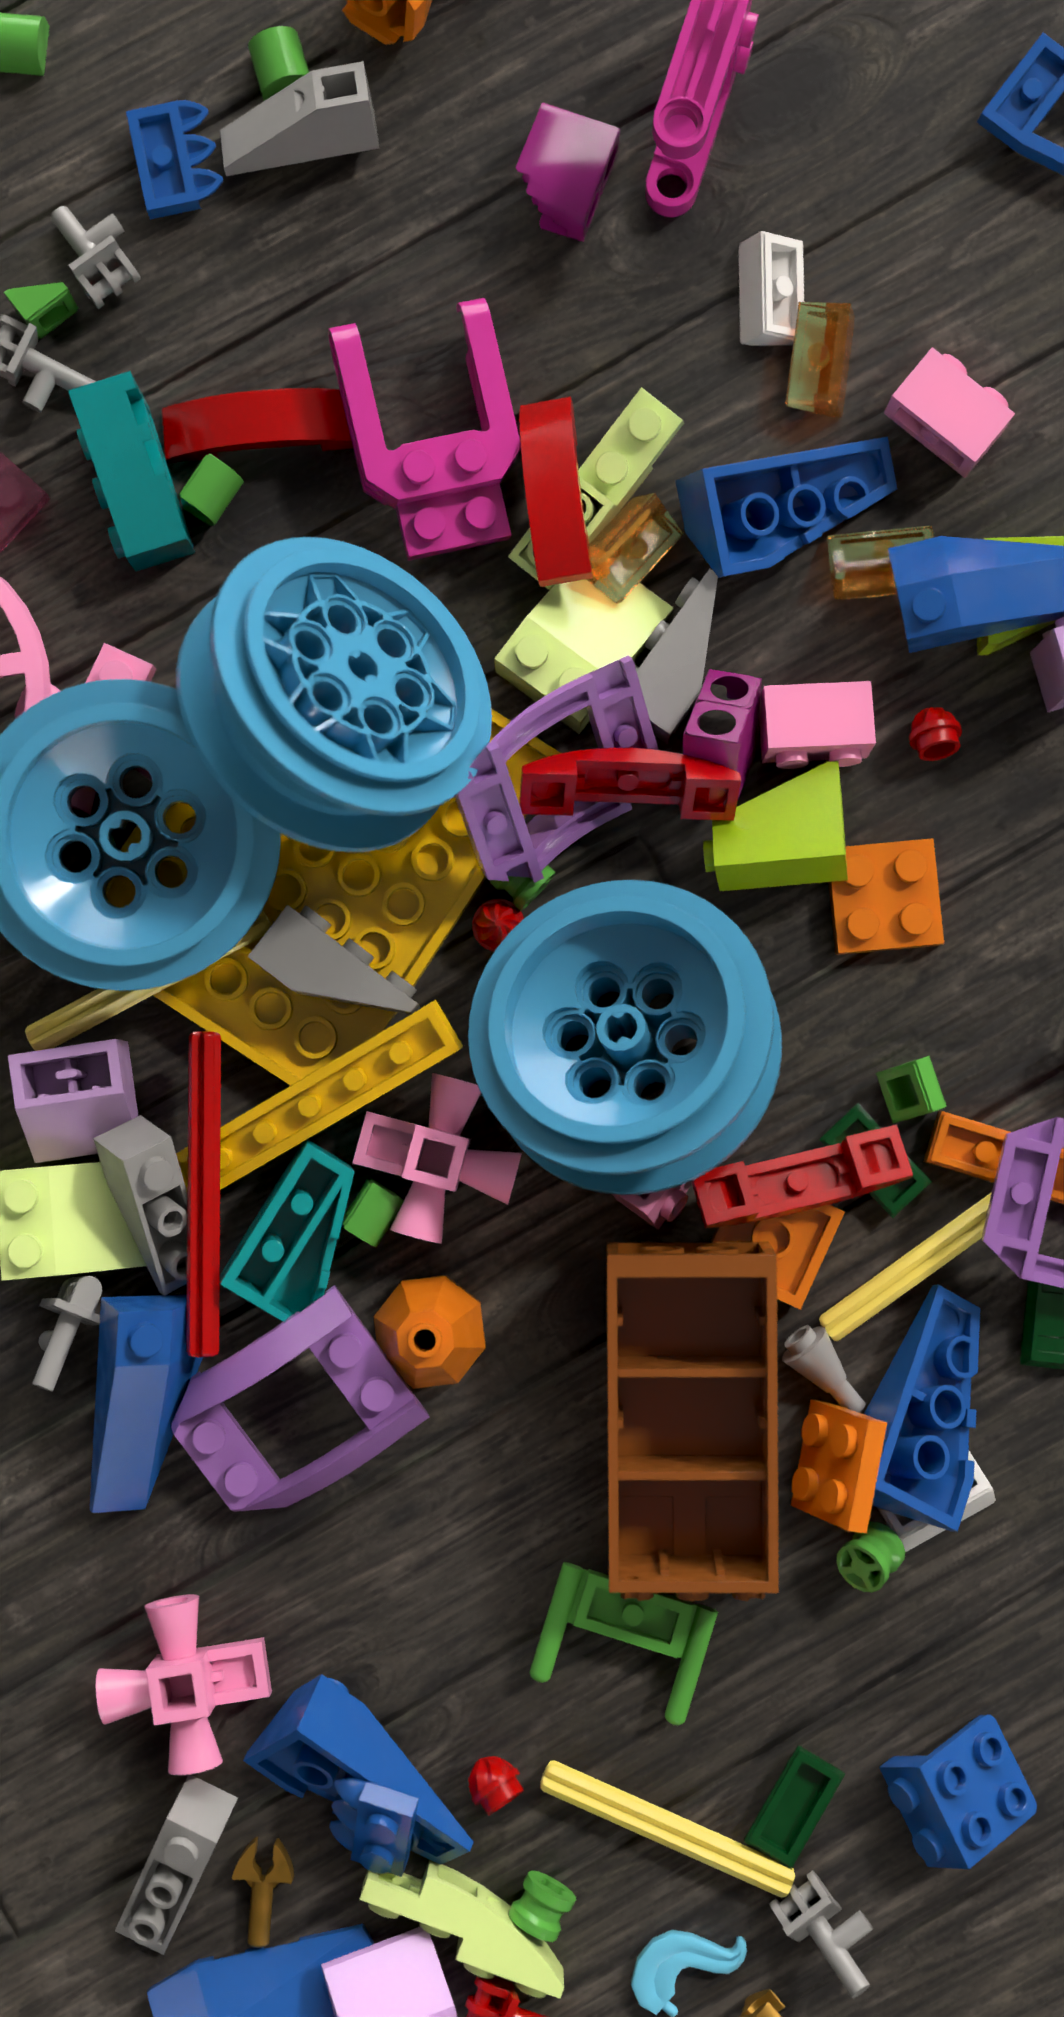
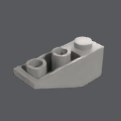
M364 62L310 71L222 128L220 135L226 176L378 149L379 142L375 113Z
M710 568L700 582L693 577L689 580L675 601V604L681 608L670 625L664 620L660 621L645 643V647L651 652L640 667L635 665L654 735L666 744H668L695 706L702 688L718 576Z
M287 905L248 955L251 960L297 994L408 1015L420 1009V1005L411 999L417 989L392 970L386 978L368 966L374 957L350 938L342 946L328 936L326 932L331 924L308 906H305L298 913Z
M140 1115L93 1138L110 1191L159 1292L165 1296L187 1284V1189L171 1136Z
M188 1775L115 1929L116 1932L164 1955L236 1804L237 1797L195 1776Z

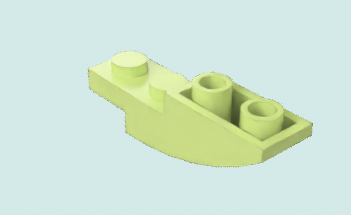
M642 387L579 468L584 520L588 532L589 546L594 543L653 470V463L684 424L680 417ZM529 528L508 557L538 581ZM554 585L545 586V587H546L547 589L551 590V588H552Z
M431 1860L428 1861L422 1879L403 1873V1876L400 1877L391 1873L379 1874L367 1871L359 1900L369 1903L368 1907L376 1914L391 1919H396L399 1915L418 1921L424 1931L437 1937L449 1938L451 1934L458 1936L456 1960L463 1962L465 1969L476 1976L491 1979L495 1975L515 1982V1986L523 1993L536 1998H544L546 1994L561 1998L564 1990L563 1967L544 1940L538 1939L519 1928L508 1916L511 1906L483 1885L442 1864L439 1865Z

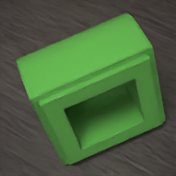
M0 13V72L44 76L49 24L44 16Z
M288 26L268 28L256 34L249 41L248 49L264 101L309 73L300 39L294 28Z
M212 454L205 455L180 492L182 507L203 522L215 526L244 481L221 460Z
M930 1056L876 1073L893 1123L947 1107Z
M372 1178L370 1180L367 1179L343 1217V1228L366 1243L377 1247L395 1220L404 1199Z

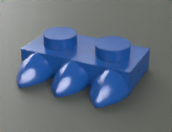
M177 100L126 111L146 210L150 219L201 209L199 201L212 195L223 182V177L211 170L192 168L206 160L216 148L215 142L206 137L185 134L199 126L209 114L208 108L199 103Z
M346 1778L336 1780L334 1786L342 1800L333 1801L332 1808L339 1820L331 1821L329 1826L336 1840L352 1852V1861L361 1863L369 1871L379 1874L391 1873L402 1877L410 1855L419 1798L360 1779Z

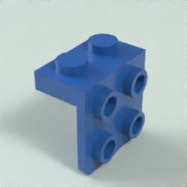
M992 1715L977 1716L927 1756H893L879 1767L888 1785L889 1796L894 1805L900 1810L913 1836L914 1848L925 1861L927 1867L972 1868L1029 1820L1037 1810L1036 1800L996 1719Z

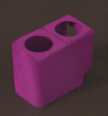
M544 102L541 104L515 167L518 172L523 173L522 179L528 183L526 192L532 196L533 204L537 205L538 211L542 213L539 221L540 228L581 242L584 241L600 201V195L604 191L618 154L620 128Z
M709 669L683 734V754L708 760L739 772L741 775L740 796L756 753L762 679ZM711 685L725 686L727 688V698L738 700L727 701L717 698L710 690ZM721 710L728 712L735 718L736 726L729 733L712 735L700 729V717L705 712Z

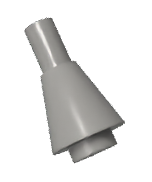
M806 1325L792 1333L784 1344L787 1350L782 1357V1361L823 1391L830 1393L841 1407L860 1413L866 1403L846 1380V1373L825 1327L818 1326L812 1329L809 1325Z

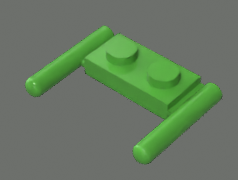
M563 1562L531 1665L530 1676L533 1680L540 1683L547 1682L551 1678L567 1622L573 1624V1626L667 1656L679 1657L681 1661L665 1711V1718L672 1725H682L686 1721L718 1611L705 1605L694 1604L692 1601L678 1599L676 1596L667 1593H654L652 1599L638 1601L636 1598L623 1599L620 1597V1593H609V1575Z

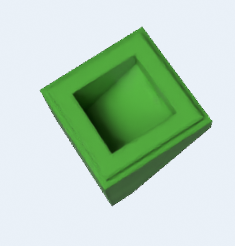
M63 282L13 288L4 292L26 325L30 323L37 327L38 339L43 338L77 312L78 309L70 291Z

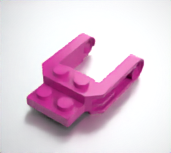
M691 0L653 118L652 134L657 146L646 179L645 196L649 206L662 216H680L686 213L696 200L736 72L745 74L754 43L752 39L759 18V14L750 12L752 0ZM666 175H676L683 179L687 189L677 198H668L659 192L657 188L658 181Z
M485 298L459 302L456 306L457 312H462L463 327L468 346L465 360L482 432L474 429L405 443L395 450H388L385 445L356 324L352 323L328 328L332 360L363 492L383 505H389L396 509L408 561L509 540L512 535L500 483L515 462L521 449V442L493 322Z

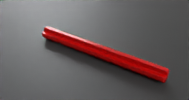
M196 1031L190 1033L188 1037L186 1352L189 1356L201 1358L212 1357L219 1352L221 1036L213 1031Z

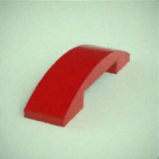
M286 388L244 391L189 400L162 408L164 449L167 463L203 460L205 455L209 454L219 459L218 452L316 444L321 445L322 451L353 448L339 389Z
M570 396L521 405L519 421L522 465L540 587L591 579L593 578L588 532L584 520L572 398Z
M641 748L578 750L552 755L523 765L519 805L522 814L573 816L574 801L679 804L680 819L734 821L741 775L739 772L723 765L669 751Z
M897 1125L846 1136L841 1143L746 1166L744 1161L716 1167L691 1182L705 1228L761 1221L833 1204L905 1181L913 1176V1172Z

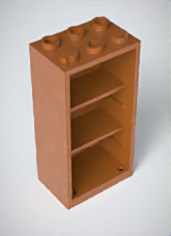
M607 1242L609 1593H620V1597L623 1599L636 1598L638 1601L652 1599L654 1593H676L678 1599L686 1601L708 1599L709 1593H732L734 1599L749 1601L752 1598L762 1600L765 1598V1593H779L777 1254L769 1242Z

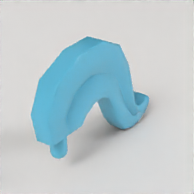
M670 1930L653 1937L637 1956L631 1977V1986L639 2005L655 2015L662 2009L670 2017H675L678 2009L669 2000L675 1994L674 1985L676 1977L681 1970L692 1967L717 1974H730L737 1970L744 1962L747 1953L746 1940L742 1936H737L736 1943L732 1948H724L708 1939L685 1931Z

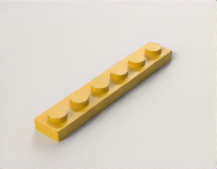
M432 1001L221 1126L220 1190L464 1047L437 1001ZM188 1146L176 1153L186 1189L188 1179Z

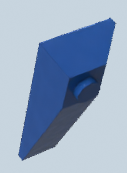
M888 437L703 468L675 480L685 533L718 578L770 568L803 545L819 538L823 533L842 521L853 517L897 490Z
M939 536L888 548L909 653L1054 621L1064 617V546Z
M932 1285L864 1415L887 1422L872 1505L876 1508L942 1529L958 1531L974 1481L975 1461L968 1460L969 1428H976V1409H970L971 1377L978 1373L980 1308L940 1285Z
M187 1295L101 1297L89 1509L92 1513L141 1510L147 1506L174 1435L171 1423L179 1404L182 1402L191 1377L198 1372L203 1359L201 1357L189 1356L186 1352Z
M323 1674L292 1693L244 1757L243 1761L284 1790L302 1799L306 1790H309L332 1802L342 1800L334 1785L336 1780L346 1778L368 1781L419 1798L410 1851L441 1865L471 1850L473 1840L367 1706L352 1696L344 1684L335 1679L327 1678Z
M358 1924L303 1936L297 1942L265 1949L264 1947L248 1948L245 1950V1953L214 1959V1956L198 1959L148 1988L147 1995L153 2017H333L334 2012L321 1964L375 1943L364 1924Z

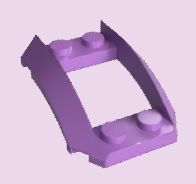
M629 655L561 686L532 704L507 724L470 765V768L478 769L474 778L469 771L468 779L472 780L463 790L455 795V799L478 864L488 880L509 881L507 876L529 877L535 883L544 878L542 870L568 846L602 824L632 810L631 803L574 801L573 816L536 815L526 824L505 763L515 752L539 733L585 707L598 748L658 750L635 664Z
M1055 1117L1005 1135L982 1233V1241L1019 1278L1064 1288V1260L1038 1254L1061 1149H1064V1118Z
M335 1285L325 1291V1295L301 1312L297 1311L242 1350L202 1373L199 1371L191 1377L182 1402L179 1404L171 1423V1429L231 1511L283 1508L294 1504L354 1471L430 1417ZM310 1348L363 1420L366 1427L325 1455L280 1479L223 1402L257 1383Z

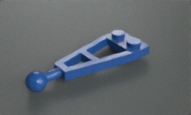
M1043 32L977 120L978 124L1018 154L1063 176L1064 148L1035 134L1034 131L1064 93V48Z

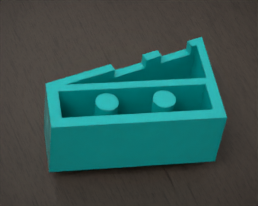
M131 371L68 390L81 427L76 430L81 448L86 459H92L98 476L92 479L96 496L102 509L109 508L115 525L108 528V534L117 558L126 557L137 572L195 553L150 408Z
M310 1140L303 1141L222 1270L220 1284L281 1321H285L297 1311L301 1312L321 1298L327 1288L332 1259L355 1172L351 1165Z

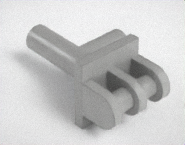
M61 206L53 211L51 215L52 222L79 256V258L69 264V267L87 297L92 300L98 309L105 305L102 299L112 292L116 296L122 293L121 286L130 279L134 283L141 279L137 270L115 240L125 231L113 213L88 231H85L68 207Z
M1 314L0 376L16 387L24 369L36 374L22 401L27 407L37 412H42L55 384L68 391L96 382L34 350L38 342L36 326L30 323L26 325L8 315ZM15 335L22 337L19 345L12 343ZM6 354L12 357L9 365L2 363Z
M93 1276L68 1278L63 1282L57 1298L42 1299L40 1307L60 1315L54 1330L45 1331L39 1337V1346L45 1353L33 1380V1385L53 1392L80 1322L86 1325H100V1315L94 1313L102 1294V1285L97 1278Z
M812 1870L806 1874L809 1879L799 1888L793 1884L789 1896L781 1902L775 1898L769 1905L784 1927L783 1930L788 1937L800 1942L810 1934L851 1998H855L866 1991L870 1984L847 1949L871 1932L873 1928L859 1910L833 1930L827 1920L837 1914L842 1908L834 1900L818 1875ZM819 1895L821 1900L811 1907L808 1902ZM800 1909L802 1914L792 1921L790 1916Z

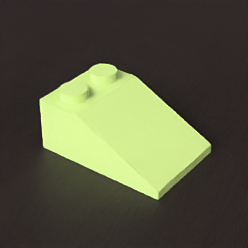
M589 546L593 578L554 585L526 616L494 658L496 673L537 702L561 686L627 655L635 661L644 650L645 643L661 620L665 621L674 608L637 580L617 602L594 585L613 563ZM585 707L561 721L580 734L590 719Z
M101 1162L0 1171V1265L2 1280L147 1266L110 1191Z

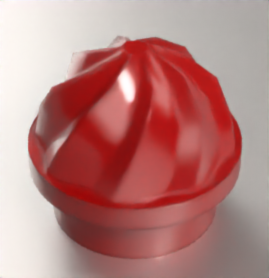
M929 707L915 715L911 723V733L908 739L910 746L917 750L920 759L925 761L941 760L953 755L960 749L959 737L962 735V728L951 712L945 711L942 707Z
M493 899L487 901L477 909L473 917L472 930L474 937L483 948L495 952L505 937L524 919V916L508 900Z
M489 1756L479 1759L475 1763L468 1779L469 1790L472 1796L471 1800L474 1805L481 1804L489 1816L519 1796L524 1791L517 1779L520 1775L519 1770L500 1757Z

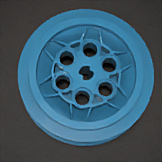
M316 537L290 538L265 545L249 554L224 581L217 597L210 601L193 620L179 650L176 668V687L182 718L195 749L210 773L233 799L257 819L274 830L311 846L342 852H366L383 849L405 840L424 826L440 805L449 801L466 787L472 780L468 779L469 771L474 778L478 769L470 768V765L490 741L492 711L487 681L476 652L458 622L442 602L408 572L378 554L346 542Z
M108 679L87 682L66 688L46 697L27 709L0 735V932L24 956L41 968L81 985L119 991L143 990L174 983L200 972L229 952L248 933L261 914L275 882L280 857V832L266 825L244 809L210 773L195 749L185 727L178 702L177 689L149 681L132 679ZM135 768L147 770L152 777L151 790L146 796L141 798L128 797L123 789L124 776ZM85 787L93 788L99 795L100 807L91 817L80 818L72 810V797L79 789ZM186 803L195 810V824L186 833H173L166 825V813L174 804ZM128 822H134L141 830L142 839L140 844H130L128 852H122L115 843L116 831H125ZM82 841L91 850V863L84 871L74 873L65 866L63 853L69 844ZM171 856L181 858L188 870L186 880L176 888L164 886L159 881L157 875L160 862ZM117 876L128 877L135 886L134 900L123 908L111 904L106 896L108 883Z
M617 880L596 883L558 896L536 909L505 937L491 956L478 981L469 1016L468 1041L473 1073L480 1092L490 1110L518 1146L539 1166L563 1181L600 1193L639 1195L659 1192L678 1187L711 1171L729 1158L757 1127L772 1099L780 1073L782 1059L780 1018L765 970L752 944L727 915L705 899L689 891L652 881ZM605 993H620L619 998L613 1005L605 1008L596 1006L599 998ZM669 993L674 995L667 1007L662 1009H652L649 1007L651 1000L659 994ZM577 1035L589 1036L586 1045L582 1049L573 1052L565 1051L566 1045L571 1038ZM686 1038L697 1041L696 1047L692 1052L681 1056L672 1054V1049L678 1041ZM600 1080L611 1082L610 1089L604 1096L599 1098L587 1097L589 1088L595 1082ZM654 1082L666 1085L663 1094L657 1099L651 1101L641 1099V1093L647 1085Z

